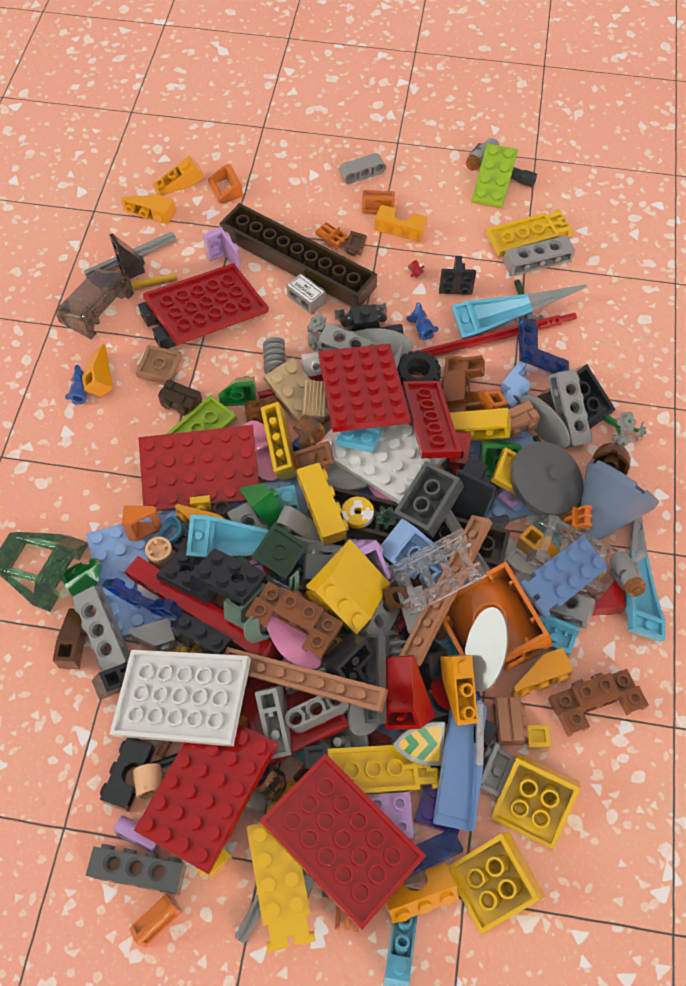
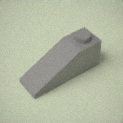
M277 685L260 689L255 692L264 736L279 744L272 759L292 755L290 729L285 720L288 709L283 686Z

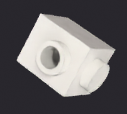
M318 352L301 354L303 371L306 375H320L321 369Z

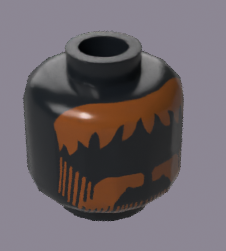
M268 764L255 790L271 799L280 796L287 786L285 773L274 765Z

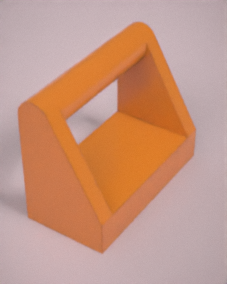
M230 163L221 167L208 178V182L219 203L243 197L242 184ZM227 179L231 188L222 194L216 183Z
M363 190L362 212L378 213L381 205L394 208L395 191Z
M124 505L121 524L129 541H139L160 531L162 523L154 506ZM148 517H151L152 522H139Z
M165 894L129 928L134 941L138 946L145 948L182 912L169 895Z

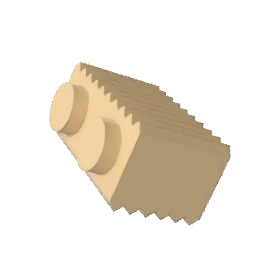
M307 379L303 387L301 420L316 421L318 418L319 422H324L325 417L329 415L328 406H326L323 381Z

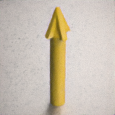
M176 273L143 280L136 279L128 284L127 287L141 289L144 286L178 279Z

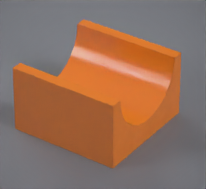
M506 561L462 585L443 620V624L460 655H465L468 635L474 621L483 610L489 607L501 610L507 622L509 639L505 663L531 650L538 648L547 649L553 645L548 631Z

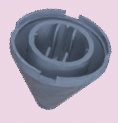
M591 459L586 468L580 507L584 505L593 506V510H591L593 518L590 519L592 527H590V530H577L576 534L579 537L584 534L588 541L594 544L654 510L659 504V500L648 490L644 491L640 488L636 481L599 460L595 464L594 459Z

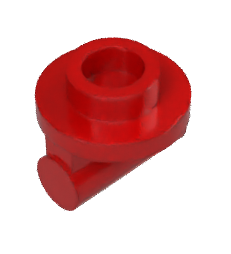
M417 260L412 261L408 265V269L412 271L410 276L417 278L424 272L423 268L425 266L420 267Z

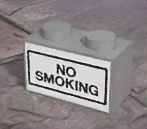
M302 274L286 285L287 296L311 315L326 303L324 289L315 285L310 278H306Z

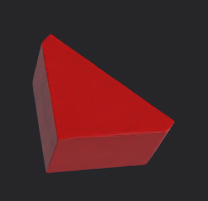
M615 580L596 602L592 616L621 614L625 609L623 591Z

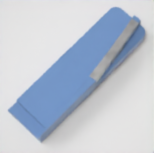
M476 700L478 723L456 725L450 706L433 824L464 831H474L483 772L484 729L487 714L486 706L483 704V701ZM474 726H476V743H474Z

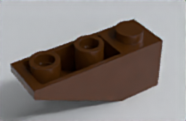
M74 608L68 609L55 644L52 661L60 669H80L86 632L81 626V617Z

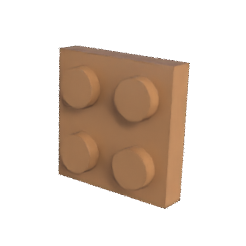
M147 345L137 368L136 376L166 383L167 380H173L182 358V353Z

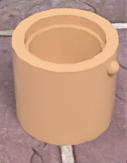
M164 537L152 538L145 547L148 562L160 570L174 557L176 552L173 550L169 540Z
M145 764L133 770L135 793L138 800H150L153 798L164 779L161 764Z

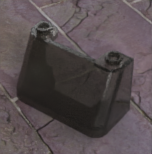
M95 269L57 307L56 315L58 321L83 336L92 339L97 334L94 331V326L100 323L98 317L117 297L120 299L124 297L130 299L134 294L129 276L121 271Z

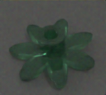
M380 506L381 513L375 512L373 514L379 518L376 521V525L384 522L386 530L389 527V523L393 526L397 525V522L394 520L397 516L394 513L392 514V506L387 511L383 506Z

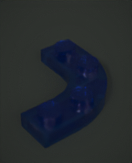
M119 578L105 579L102 584L103 588L139 609L144 607L151 614L165 618H179L183 610L177 607L175 601L171 599L153 600L144 597L138 590L125 586L126 583Z

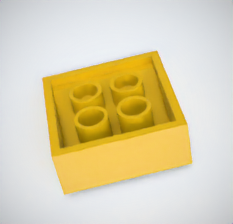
M348 540L306 587L335 618L343 622V626L357 635L372 618L384 595L383 589L390 582L351 540Z
M518 752L490 819L554 850L581 789L580 781Z
M509 831L501 833L448 866L456 883L457 891L480 934L485 933L546 897Z

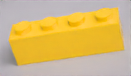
M279 402L260 407L274 473L281 482L297 477L294 474L296 470L292 456L294 450L285 411Z
M508 408L450 413L455 432L471 433L470 441L510 438L511 418Z
M320 463L296 469L297 480L323 546L346 539V531L349 530L346 519L341 518L342 510L339 502H335L333 498L335 497L334 489L326 481L328 480L326 470L321 468Z

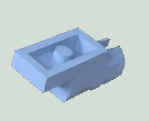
M523 359L517 363L502 382L500 391L508 402L506 407L508 409L519 405L520 398L529 393L530 381L524 378L528 371L526 370L528 362Z

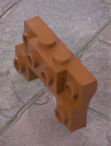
M452 355L445 357L444 379H442L441 384L449 413L483 410L480 401L469 403L470 379L485 375V360L482 355L471 357Z
M269 581L260 596L254 599L245 614L247 620L252 615L254 619L258 618L260 626L264 629L274 615L275 618L308 635L302 645V650L305 652L308 650L317 655L321 661L343 627V622L324 612L323 606L317 601L311 600L310 602L300 592L288 589L283 590Z
M628 669L613 674L603 675L602 673H597L590 677L591 680L585 682L583 679L577 680L571 684L570 689L550 695L548 698L552 709L561 721L567 737L572 736L575 732L586 731L590 728L585 713L616 703L618 700L626 716L636 710H644L649 706L640 686L635 685Z

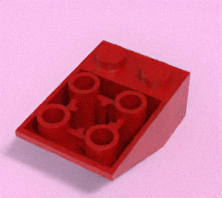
M414 655L386 657V689L388 693L386 696L385 728L386 730L422 729L435 717L416 659Z

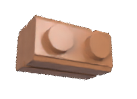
M530 401L508 409L511 418L510 438L515 439L526 430L529 432L533 431L538 426L540 415Z
M520 697L495 698L492 704L494 724L498 726L495 732L496 743L500 744V746L523 745L525 739L528 738V727L523 724V717L526 716L525 704H521Z

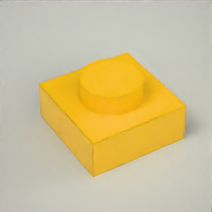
M210 495L190 497V506L212 512Z
M527 725L528 749H549L551 747L549 725Z

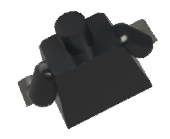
M386 303L380 305L364 304L352 307L347 315H345V309L334 310L335 320H338L348 331L379 328L380 322L383 323L387 320Z

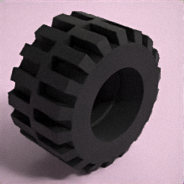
M416 350L414 353L410 351L408 355L403 354L397 368L401 385L403 386V381H439L441 366L438 364L437 358L434 359L432 354L428 355L427 352L424 351L422 353L420 350ZM412 373H421V374H423V375H425V376L418 378V377H414V376H412V375H410V374H412Z

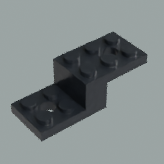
M215 548L204 559L187 556V551L180 549L156 574L157 580L207 605L220 594L244 606L267 579L266 572ZM185 570L190 571V573L182 574L181 572ZM235 579H241V580H242V581L237 582V583L233 582V580H235Z

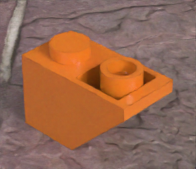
M483 389L470 392L472 401H480L483 410L506 408L508 405L500 390Z

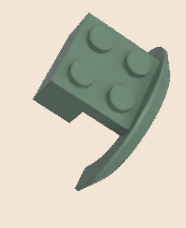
M298 570L290 577V591L296 590L299 592ZM264 583L244 606L228 598L224 601V619L243 629L244 636L250 643H258L270 638L267 628L264 629L260 626L258 618L254 619L252 615L247 620L245 617L254 599L259 597L266 584Z

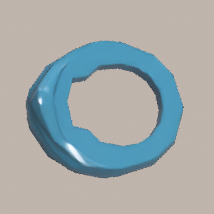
M174 515L168 517L162 524L158 537H164L168 530L172 527H177L176 535L168 539L171 544L176 542L181 537L184 529L181 520Z

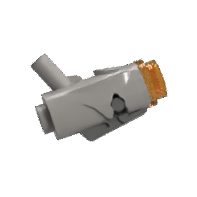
M491 137L484 143L476 145L466 161V165L470 170H478L481 167L487 143L499 145L497 139Z
M640 550L630 558L626 552H616L610 558L612 566L609 570L610 575L621 589H625L631 596L637 597L642 595L646 590V583L641 577L637 563L646 557V553Z

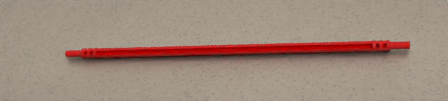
M574 312L562 316L555 315L421 349L420 352L423 353L425 351L428 355L437 356L558 326L563 322L577 319V314ZM322 374L309 377L312 381H323ZM271 389L258 392L259 399L275 395Z

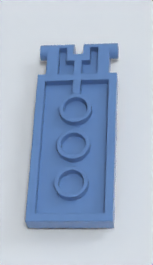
M583 534L531 573V580L527 582L524 579L519 584L529 599L534 596L536 601L533 602V605L541 616L546 618L551 614L548 611L552 607L557 609L605 571L608 566Z

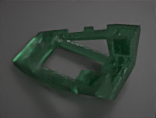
M11 532L0 547V577L9 583L31 605L51 612L60 596L56 590L72 560L80 561L88 547V542L62 534ZM26 544L52 550L38 575L12 568ZM11 576L35 582L34 592Z

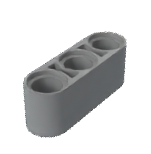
M373 153L341 164L338 171L346 184H352L382 174L386 170V164L378 153Z
M284 506L276 522L278 526L294 536L321 541L312 519L293 507Z
M317 696L291 708L286 713L285 720L294 732L302 733L344 713L349 708V704L342 702L339 705H333L334 700ZM316 707H323L319 715H313V710ZM302 716V721L297 725H293L294 718Z

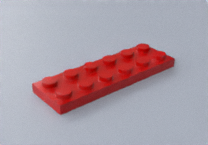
M403 381L402 388L421 459L460 458L462 450L440 381Z

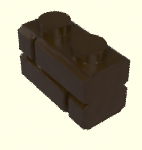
M167 380L158 394L162 407L177 410L183 416L188 415L202 403L200 391L172 380Z

